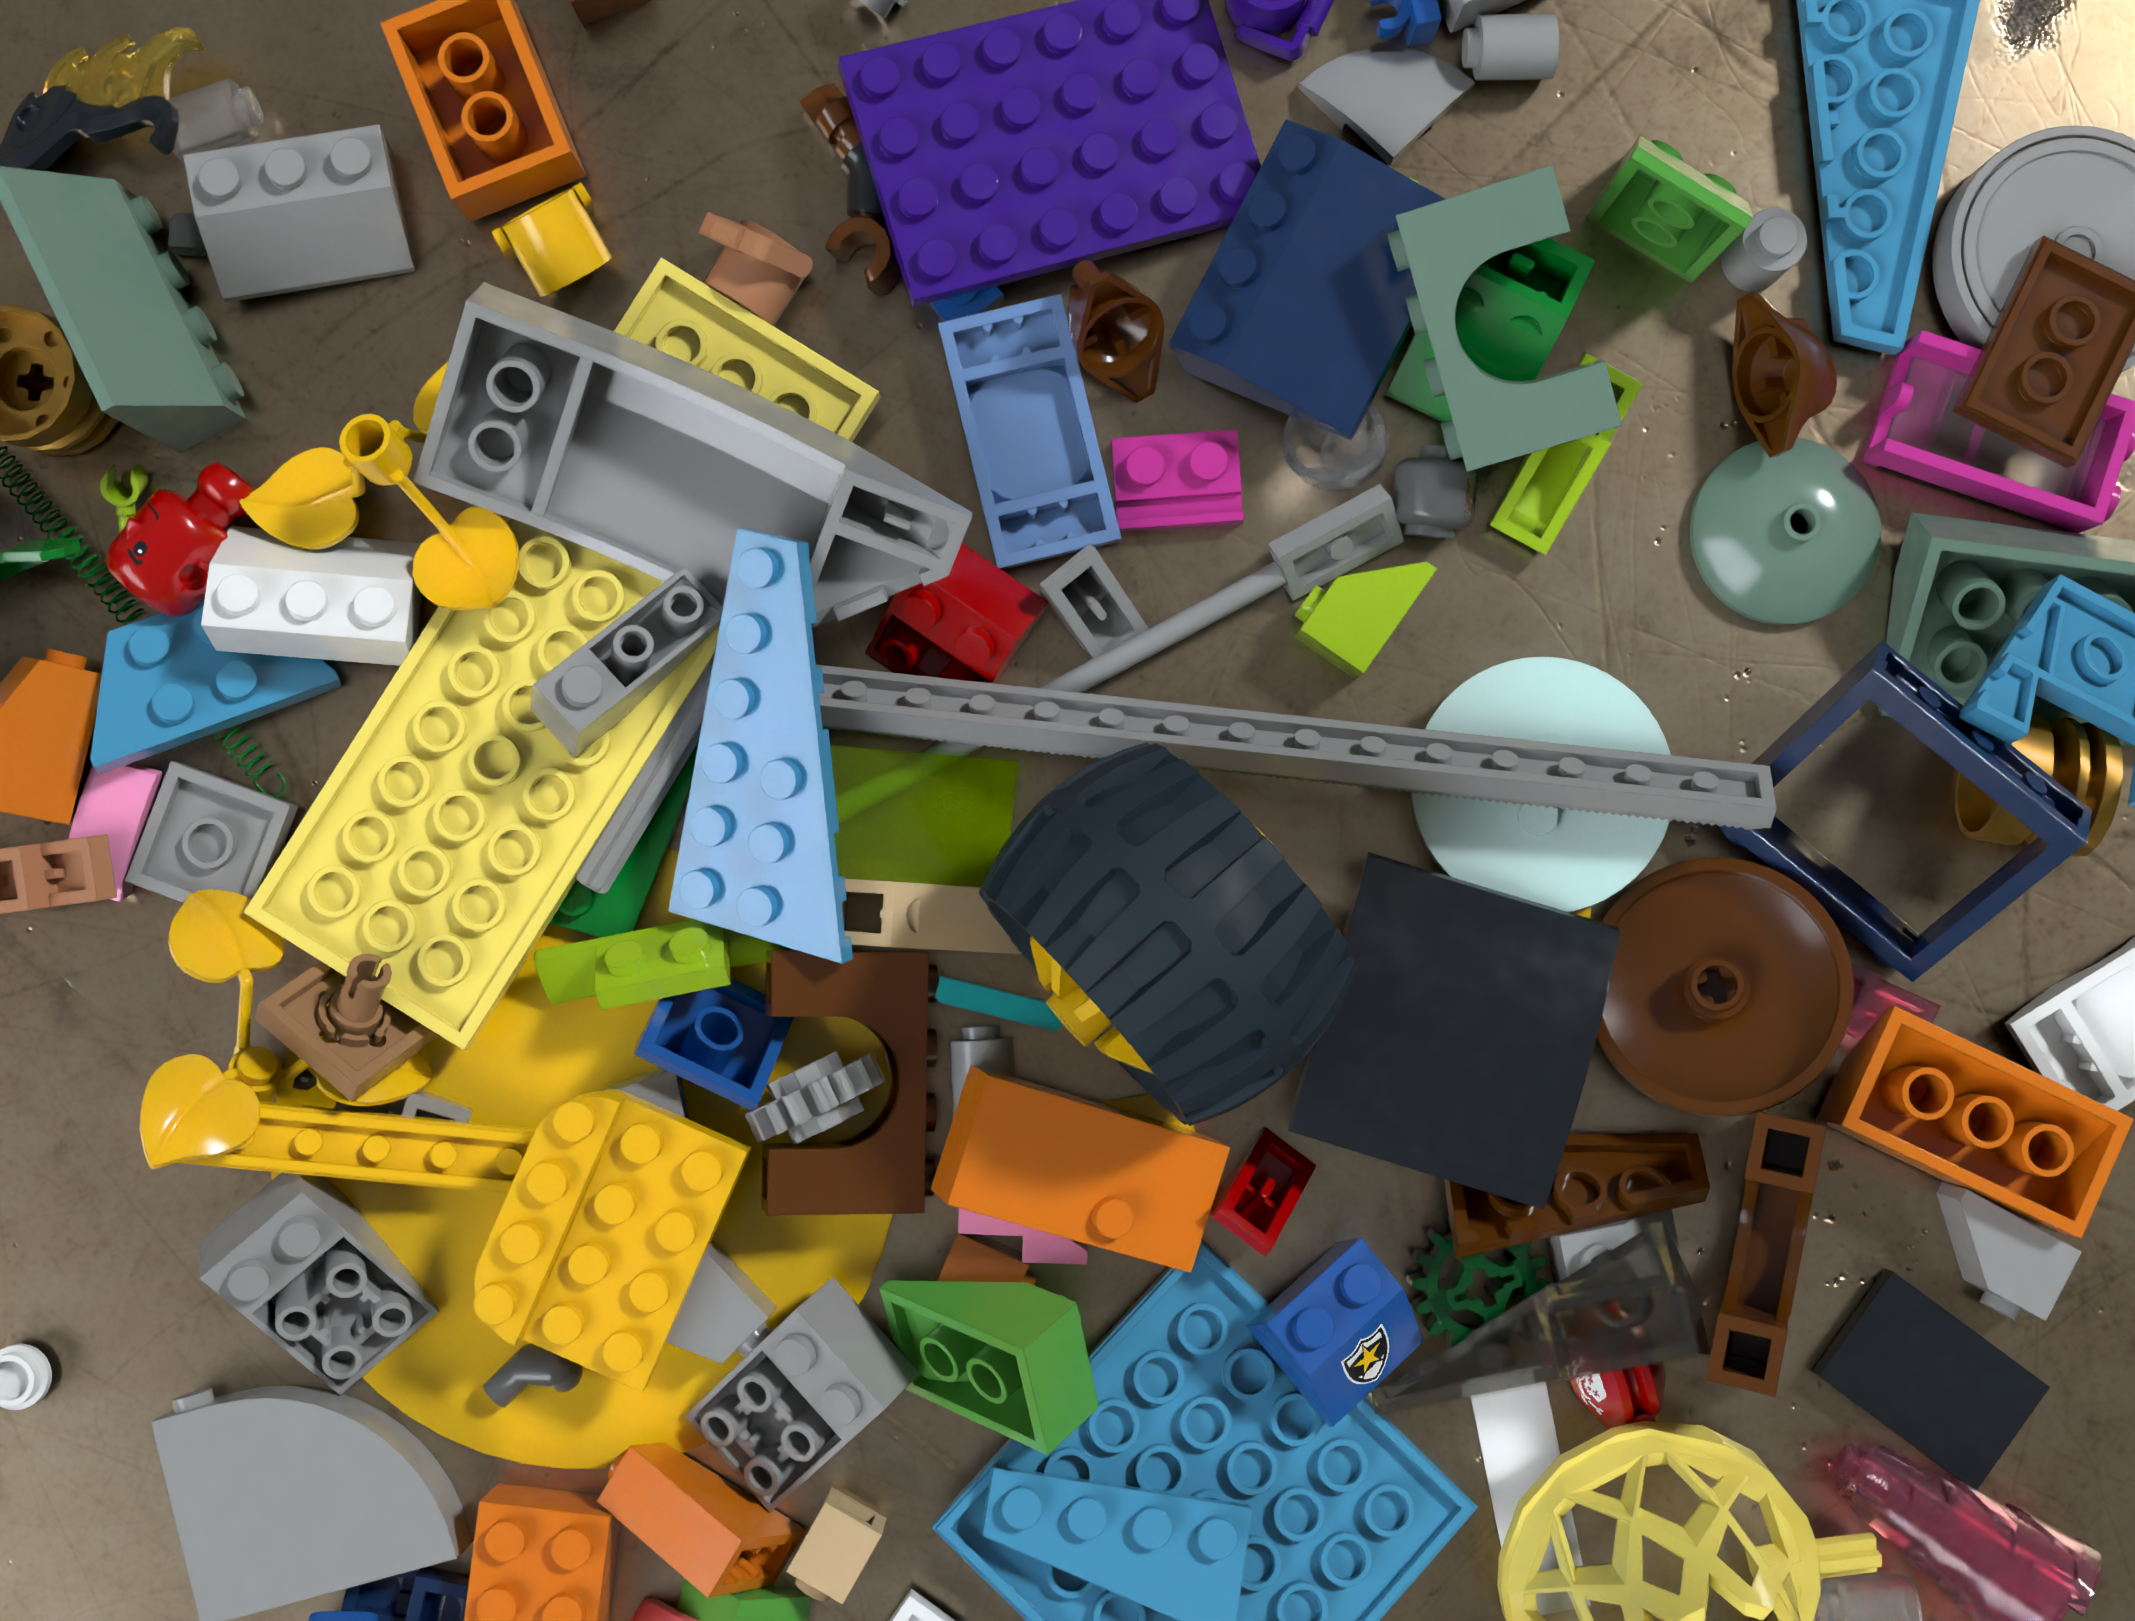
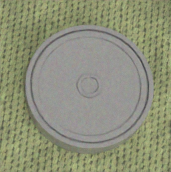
M2070 125L2043 129L2010 143L1980 166L1962 183L1947 204L1940 219L1934 241L1932 262L1933 279L1939 304L1949 326L1961 343L1982 350L2033 243L2043 235L2135 280V139L2119 132L2094 126ZM2135 345L2122 372L2135 366Z

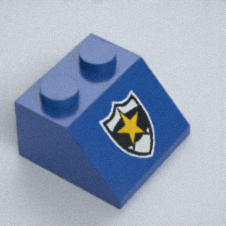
M1361 1237L1337 1242L1246 1325L1329 1427H1334L1424 1342L1403 1287Z

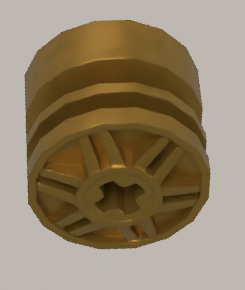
M16 304L1 305L0 441L55 457L82 454L103 442L119 421L101 411L58 320L39 311ZM49 384L54 385L52 390H47Z
M2032 711L2028 735L2013 742L2011 745L2092 809L2087 843L2071 855L2075 857L2088 856L2100 845L2110 828L2120 799L2123 778V756L2119 738L2097 728L2089 722L2079 723L2074 718H2058L2049 724V721L2042 714ZM1958 771L1955 787V813L1959 829L1967 838L2004 845L2021 844L2024 840L2030 844L2039 837Z

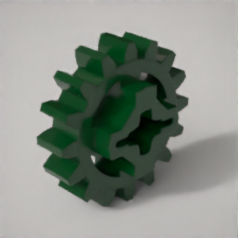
M1448 1217L1450 1233L1443 1237L1439 1232L1430 1228L1426 1234L1434 1245L1431 1251L1428 1253L1423 1250H1414L1412 1256L1424 1267L1422 1273L1407 1276V1283L1411 1287L1423 1290V1295L1412 1301L1411 1305L1417 1314L1433 1313L1424 1326L1433 1337L1448 1329L1446 1344L1454 1351H1458L1465 1339H1469L1471 1349L1477 1356H1484L1487 1349V1341L1493 1340L1504 1353L1511 1350L1508 1334L1516 1330L1520 1335L1529 1339L1533 1334L1525 1322L1528 1315L1545 1317L1547 1310L1535 1301L1536 1293H1545L1552 1290V1284L1549 1281L1535 1274V1271L1542 1269L1548 1263L1547 1259L1541 1253H1526L1533 1241L1505 1247L1511 1254L1507 1257L1501 1255L1492 1259L1483 1253L1455 1259L1450 1219ZM1452 1253L1454 1260L1447 1276L1438 1280L1444 1261ZM1479 1269L1488 1277H1492L1484 1282L1486 1293L1481 1296H1477L1470 1289H1466L1474 1284L1472 1273ZM1519 1287L1514 1304L1506 1312L1505 1306L1512 1290ZM1464 1308L1475 1312L1481 1325L1460 1322L1451 1317L1447 1311L1453 1310L1457 1312Z

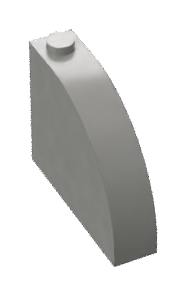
M281 1385L258 1387L214 1398L212 1388H205L172 1399L173 1410L151 1421L199 1621H228L454 1560L473 1542L462 1503L451 1480L438 1460L405 1426L385 1412L359 1399L345 1394L339 1395L335 1391L308 1386Z

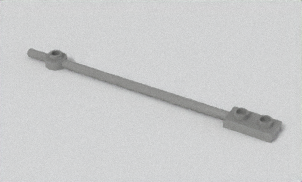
M1378 484L1268 543L1274 560L1273 563L1039 688L1084 693L1282 586L1294 601L1311 592L1315 585L1321 587L1403 543L1404 539L1391 496L1381 484ZM946 741L936 742L836 796L838 823L851 818L981 747L977 744L972 746L969 743L964 745L961 742L956 744L953 741L950 743Z

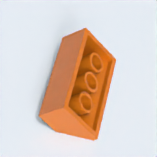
M1890 1006L1841 1062L1816 1118L1817 1121L1825 1123L1833 1129L1949 1184L1968 1189L2004 1210L2044 1229L2082 1239L2134 1120L2123 1113L1896 1006Z

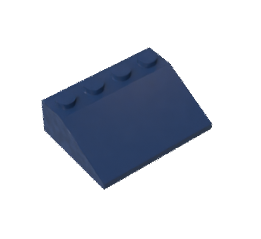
M1285 120L1168 343L1187 373L1352 441L1412 325L1405 297L1417 294L1410 268L1398 272L1387 233L1399 230L1396 215L1445 200V198L1341 139Z

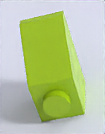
M1426 561L1339 576L1333 581L1327 591L1315 585L1294 615L1304 622L1294 637L1356 680L1365 673L1437 568Z

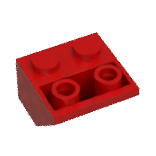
M961 543L949 576L926 586L920 583L894 595L865 654L893 673L997 684L1025 644L1049 602Z

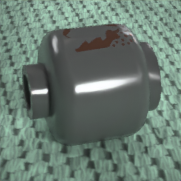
M1420 445L1419 457L1406 458L1401 460L1396 466L1392 501L1398 522L1405 525L1404 534L1455 539L1456 529L1466 528L1473 521L1478 471L1475 469L1467 472L1463 461H1458V459L1450 460L1446 446Z

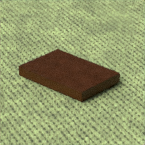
M2044 235L2033 243L1951 412L2065 468L2076 465L2135 345V280Z

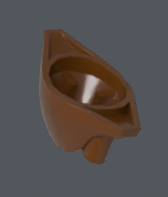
M1090 260L1079 262L1072 271V277L1076 284L1070 286L1068 304L1069 329L1077 357L1082 367L1090 375L1135 403H1138L1155 393L1164 337V320L1160 308L1146 293L1125 279L1103 269L1099 270Z
M1750 292L1737 300L1732 364L1736 400L1742 415L1769 458L1778 457L1793 448L1796 438L1807 420L1826 410L1832 403L1837 386L1836 369L1826 346L1818 336L1808 329L1807 322L1803 318L1783 316L1758 293Z

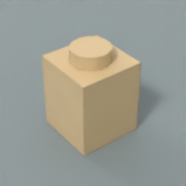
M831 1487L796 1548L786 1572L796 1577L794 1580L795 1585L808 1596L823 1602L832 1598L843 1605L881 1538L887 1518Z

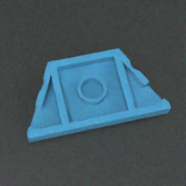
M204 600L190 614L182 617H171L159 613L107 632L90 760L99 775L337 689L341 687L337 673L322 659L216 651L201 626Z

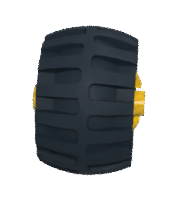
M1148 742L1102 758L1078 771L1055 787L1036 804L1016 827L994 860L979 891L980 897L987 904L992 916L1001 925L1022 955L1036 969L1041 985L1048 992L1051 989L1053 990L1052 996L1045 1003L1060 1022L1085 1047L1096 1038L1097 1041L1094 1044L1103 1054L1117 1060L1134 1080L1184 1125L1188 1124L1191 1126L1236 1109L1259 1096L1289 1073L1318 1042L1332 1022L1357 970L1356 962L1350 956L1347 949L1348 944L1339 928L1333 924L1322 908L1321 902L1285 861V857L1278 851L1275 845L1241 813V810L1223 792H1219L1203 778L1198 770L1184 759L1180 760L1171 754L1166 747L1157 743L1151 745Z

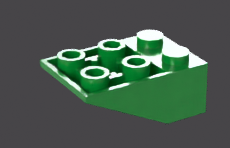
M1547 238L1495 255L1481 264L1464 284L1456 307L1457 334L1468 357L1480 369L1500 379L1509 381L1536 379L1572 311L1595 259L1551 238ZM1428 332L1418 335L1414 333L1385 395L1439 421L1446 422L1452 420L1446 395L1433 398L1424 368L1423 360L1435 357Z

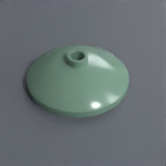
M1796 438L1793 448L1778 457L1769 458L1761 443L1756 441L1740 448L1725 458L1711 471L1699 489L1693 504L1689 527L1690 544L1695 564L1701 577L1713 594L1740 615L1757 622L1772 625L1804 624L1818 620L1842 608L1852 600L1867 582L1877 561L1881 541V521L1878 506L1865 478L1850 461L1837 451L1804 438ZM1793 513L1800 514L1806 519L1808 527L1805 534H1799L1792 529L1790 518Z

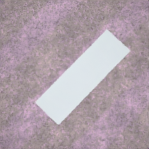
M1542 1365L1467 1379L1501 1548L1518 1501L1560 1455ZM1571 1509L1562 1519L1574 1565L1583 1566ZM1550 1538L1539 1571L1559 1568L1552 1538ZM1568 1592L1536 1593L1537 1611L1542 1616L1575 1609ZM1585 1599L1587 1605L1591 1606L1590 1600Z

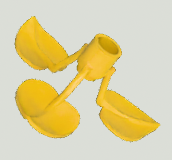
M448 362L424 384L415 400L413 420L420 431L405 428L398 420H393L388 424L382 417L375 414L357 416L349 421L341 432L339 445L342 453L325 447L301 452L281 465L265 483L251 492L248 497L240 499V504L245 512L272 537L296 548L319 550L341 542L356 528L359 521V510L353 498L365 493L364 476L376 485L397 484L440 532L427 538L419 546L413 560L412 575L415 584L430 602L449 610L490 609L506 598L518 574L519 549L516 537L510 526L501 516L482 507L473 506L462 511L449 525L445 518L407 477L411 470L412 452L404 440L420 444L425 443Z
M205 889L189 893L171 922L168 934L169 950L176 965L184 973L208 983H222L238 976L240 997L237 1043L234 1048V1056L231 1058L227 1070L223 1073L212 1060L199 1054L175 1057L162 1064L153 1073L146 1086L140 1110L141 1142L146 1161L151 1169L162 1168L182 1161L213 1158L240 1148L251 1139L260 1122L259 1101L272 1102L277 1087L290 1088L294 1079L310 1067L300 1058L288 1069H282L281 1062L271 1050L262 1046L251 1047L250 1045L253 977L251 972L267 971L278 966L283 957L285 943L283 937L243 913L252 899L235 892ZM324 1035L322 1036V1041L326 1043L336 1042L334 1038L329 1040ZM370 1039L369 1044L378 1047L377 1044L373 1042V1039ZM420 1051L352 1102L317 1073V1085L323 1094L337 1102L353 1106H375L405 1099L411 1094L421 1091L432 1079V1070Z

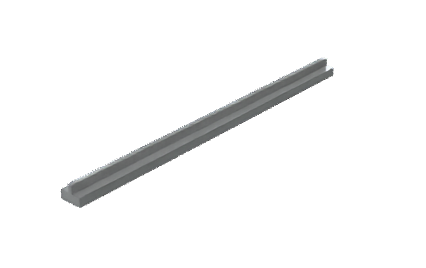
M816 665V668H822L825 692L819 693L822 728L829 730L835 729L839 731L842 729L845 732L850 730L853 733L858 731L861 734L866 732L869 735L874 733L877 736L883 734L884 736L891 735L892 737L899 736L900 738L906 736L908 739L914 737L916 740L922 738L923 740L930 739L931 741L938 740L939 742L946 741L948 743L953 741L956 744L961 742L964 745L969 743L972 746L977 744L980 747L986 745L988 748L991 746L995 748L1001 746L1003 749L1009 747L1011 750L1017 748L1020 751L1025 749L1028 752L1033 750L1036 753L1041 751L1044 754L1047 752L1051 754L1058 753L1059 755L1065 753L1067 756L1073 754L1075 757L1081 755L1084 758L1089 756L1092 759L1095 757L1102 759L1121 750L1148 742L1149 745L1157 743L1166 747L1171 754L1180 760L1184 759L1196 770L1201 768L1204 771L1210 769L1212 772L1218 770L1220 773L1226 771L1227 773H1243L1244 775L1250 773L1252 776L1258 774L1260 777L1265 775L1269 778L1274 776L1277 779L1283 777L1285 780L1291 778L1293 781L1296 779L1309 782L1316 781L1317 783L1323 781L1325 784L1331 782L1333 785L1337 783L1342 786L1347 784L1350 787L1356 785L1358 788L1361 786L1374 789L1381 788L1382 790L1388 788L1390 791L1395 789L1398 792L1403 790L1407 793L1413 791L1415 794L1421 792L1423 795L1426 793L1430 795L1438 794L1439 796L1445 794L1447 797L1453 795L1455 798L1461 796L1466 799L1470 797L1472 800L1478 798L1480 801L1484 799L1489 802L1495 800L1497 803L1503 801L1505 804L1508 802L1513 804L1520 803L1521 805L1527 803L1529 806L1535 804L1538 807L1543 805L1546 808L1552 806L1554 809L1558 807L1563 810L1569 808L1571 811L1577 809L1579 812L1582 810L1586 812L1594 811L1595 813L1601 811L1603 814L1609 812L1614 815L1618 813L1620 816L1624 814L1628 817L1634 815L1637 818L1643 816L1645 819L1651 817L1652 819L1660 818L1661 820L1668 819L1669 821L1676 820L1678 822L1684 820L1686 823L1692 821L1694 824L1700 822L1703 825L1709 823L1711 826L1715 824L1720 827L1726 825L1728 828L1734 826L1736 829L1739 827L1744 829L1771 828L1777 809L1770 766Z

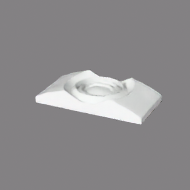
M2135 936L2119 950L2100 962L2055 983L2004 1023L2034 1072L2116 1111L2135 1100Z

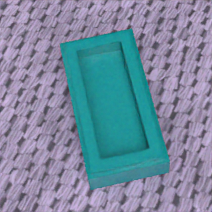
M944 974L940 976L935 995L939 1003L1053 1031L1061 1029L1062 1023L1045 1003L1046 999Z

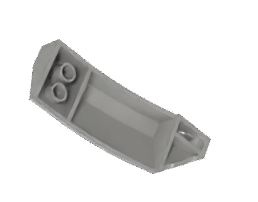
M485 282L466 300L413 483L537 527L599 552L664 582L685 566L722 606L724 605L737 528H751L808 542L817 623L812 628L836 618L838 621H841L887 602L889 596L920 583L926 586L949 576L972 518V512L855 443L785 407L665 352Z

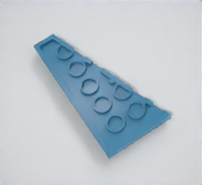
M1797 0L1833 341L1891 355H1896L1904 349L1980 0Z

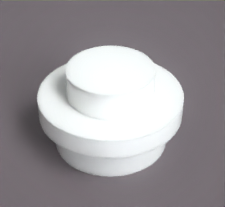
M13 1344L0 1349V1407L8 1410H22L38 1403L48 1392L52 1381V1370L47 1357L39 1349L28 1344Z

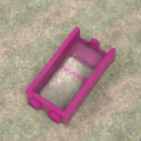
M1924 330L1905 342L1904 349L1896 355L1861 463L1873 467L1882 466L2066 528L2067 532L2081 533L2102 525L2112 516L2121 496V487L2116 485L2122 464L2129 459L2135 450V401L2111 393L2078 463L2072 467L2065 468L1951 412L1981 349Z

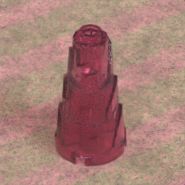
M1866 1441L1860 1444L1859 1447H1856L1852 1443H1848L1835 1458L1829 1475L1837 1480L1834 1489L1836 1493L1851 1504V1509L1863 1521L1905 1553L1903 1558L1956 1598L1953 1603L1975 1621H2061L2070 1609L2083 1617L2099 1581L2101 1555L2094 1547L2082 1539L2070 1536L2007 1502L2005 1505H2002L1952 1476L1946 1475L1944 1478L1910 1458L1882 1445L1877 1447Z

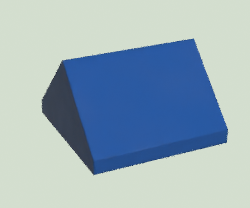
M730 978L731 985L658 999L636 1043L634 1055L754 1111L760 1102L794 1017H771L766 1015L765 994Z

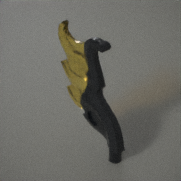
M176 27L167 29L154 36L147 44L130 54L126 53L136 42L127 33L109 41L87 63L85 62L90 58V54L82 46L67 52L50 70L45 81L43 95L39 97L35 92H30L13 113L3 141L0 144V166L45 171L76 141L84 137L91 138L98 145L147 127H155V131L150 137V143L162 155L170 154L175 148L180 123L177 109L169 102L171 73L178 60L187 51H204L205 46L201 38L189 28Z

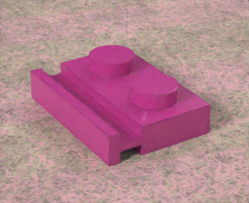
M1237 429L1111 438L1116 517L1120 533L1243 524L1244 512L1242 510Z

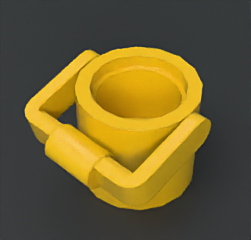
M581 182L491 231L495 242L506 260L519 259L540 297L573 283L612 258L611 253L590 218L595 213L594 206Z

